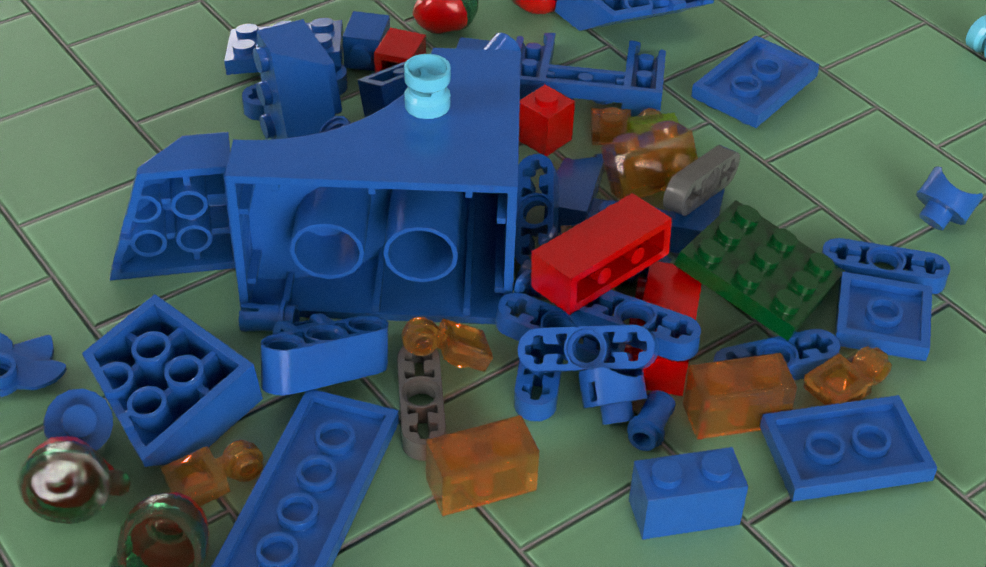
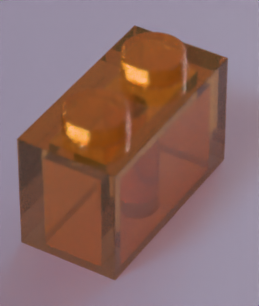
M668 120L654 124L651 127V131L639 135L636 133L622 134L615 137L613 143L602 146L601 151L611 193L621 200L631 193L639 198H643L666 190L670 180L676 173L698 159L693 132L675 121Z
M781 353L689 365L683 406L697 440L760 431L762 414L793 409L797 385Z
M518 415L427 439L426 480L442 516L536 491L540 451L522 416Z

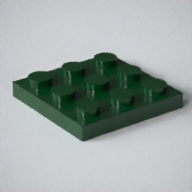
M737 200L683 248L674 263L679 269L787 341L790 340L840 281L842 272H845V270L835 265L830 257L815 252L797 240L793 233L777 227L763 218L756 209L743 205Z

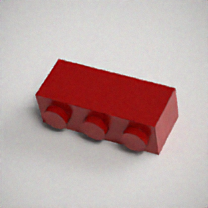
M631 193L531 251V287L571 315L668 255L672 218Z
M657 261L650 265L647 278H638L635 298L684 314L696 320L702 283L672 263ZM630 318L629 325L643 326L646 324L645 321L637 318ZM626 344L624 352L632 354L633 361L638 360L639 352L644 350ZM657 356L656 360L649 367L643 369L646 390H659L668 394L683 396L689 360L673 361Z

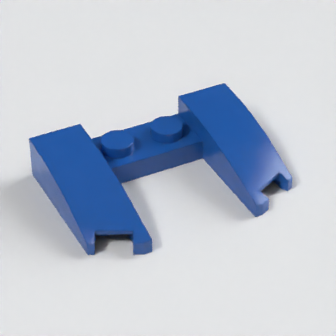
M544 33L543 42L545 46H541L538 43H528L525 46L524 38L517 36L516 42L521 49L520 100L541 86L547 85L572 100L575 98L586 99L602 105L613 102L622 103L620 117L659 121L663 93L665 50H660L654 60V56L650 54L637 55L640 52L641 43L629 40L626 71L623 72L552 65L556 33Z
M607 153L594 154V157L573 160L571 158H564L557 171L559 176L558 233L568 231L576 224L587 220L609 205L618 202L596 198L606 165ZM724 189L687 216L657 208L672 218L669 252L680 253L683 248L720 215ZM545 207L544 219L547 217L548 214L547 207Z

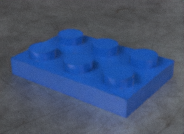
M318 18L311 23H306L333 60L335 66H342L344 34L342 20L333 21L330 18ZM281 21V22H278V23L274 24L273 26H277V25H281V24H285V23H289V22H293V21ZM243 24L236 29H231L224 59L226 75L259 72L253 57V49L258 48L256 30L273 26L258 27L256 24Z
M755 35L695 82L692 87L691 97L710 108L717 109L738 119L744 124L757 128L817 77L820 64Z
M899 395L762 414L760 429L792 502L934 480L937 466Z

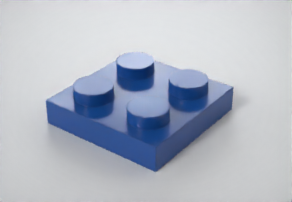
M842 272L834 334L838 338L840 346L926 361L930 351L932 287Z

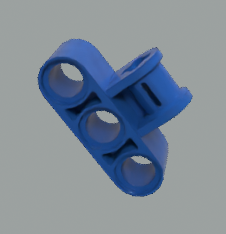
M323 313L313 314L309 320L290 323L286 320L278 321L274 325L273 334L261 340V388L263 391L273 395H291L384 372L388 368L389 322L382 317L373 315L355 316L333 321Z

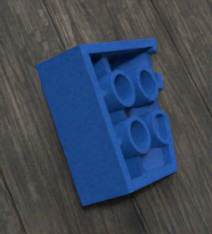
M557 0L555 12L576 29L582 31L679 13L712 4L714 0Z
M304 19L256 30L258 48L253 49V57L256 68L261 74V82L256 83V89L260 103L264 106V115L259 117L264 137L266 139H285L319 133L325 122L342 112L333 60Z
M229 132L182 136L137 168L110 271V281L236 268L225 183V172L231 151Z
M155 294L82 353L144 467L193 462L263 399L252 362Z

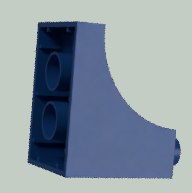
M433 48L431 54L445 58L451 67V81L447 86L451 95L450 109L441 117L422 119L409 114L405 109L403 94L385 108L366 118L326 132L272 140L233 139L225 172V183L240 306L242 302L280 305L283 300H288L291 305H298L300 317L310 318L311 315L316 313H323L333 319L373 315L382 317L387 321L495 324L499 300L504 295L513 293L518 194L521 51Z

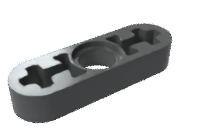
M717 145L672 177L664 193L663 206L683 216L690 214L730 184L739 167L740 154L722 145Z
M412 342L403 346L397 355L402 448L409 457L426 461L441 455L446 446V423L440 356L438 350L433 345L425 342ZM415 363H423L424 376H415ZM416 394H426L434 400L427 405H415L409 401V398ZM427 423L429 438L421 439L418 434V424Z

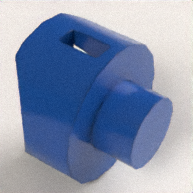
M940 166L933 168L927 180L916 193L918 199L925 205L919 217L928 225L941 231L944 230L949 221L965 225L970 215L983 199L982 193L972 194L957 189L948 181Z
M605 366L579 371L583 408L600 407L603 425L630 421L634 417L632 401L648 399L643 369L611 370Z
M83 388L68 390L58 395L48 406L43 420L44 435L47 439L50 437L74 436L97 451L110 437L113 428L112 411L107 401L96 392ZM66 453L73 456H79V454L77 453Z

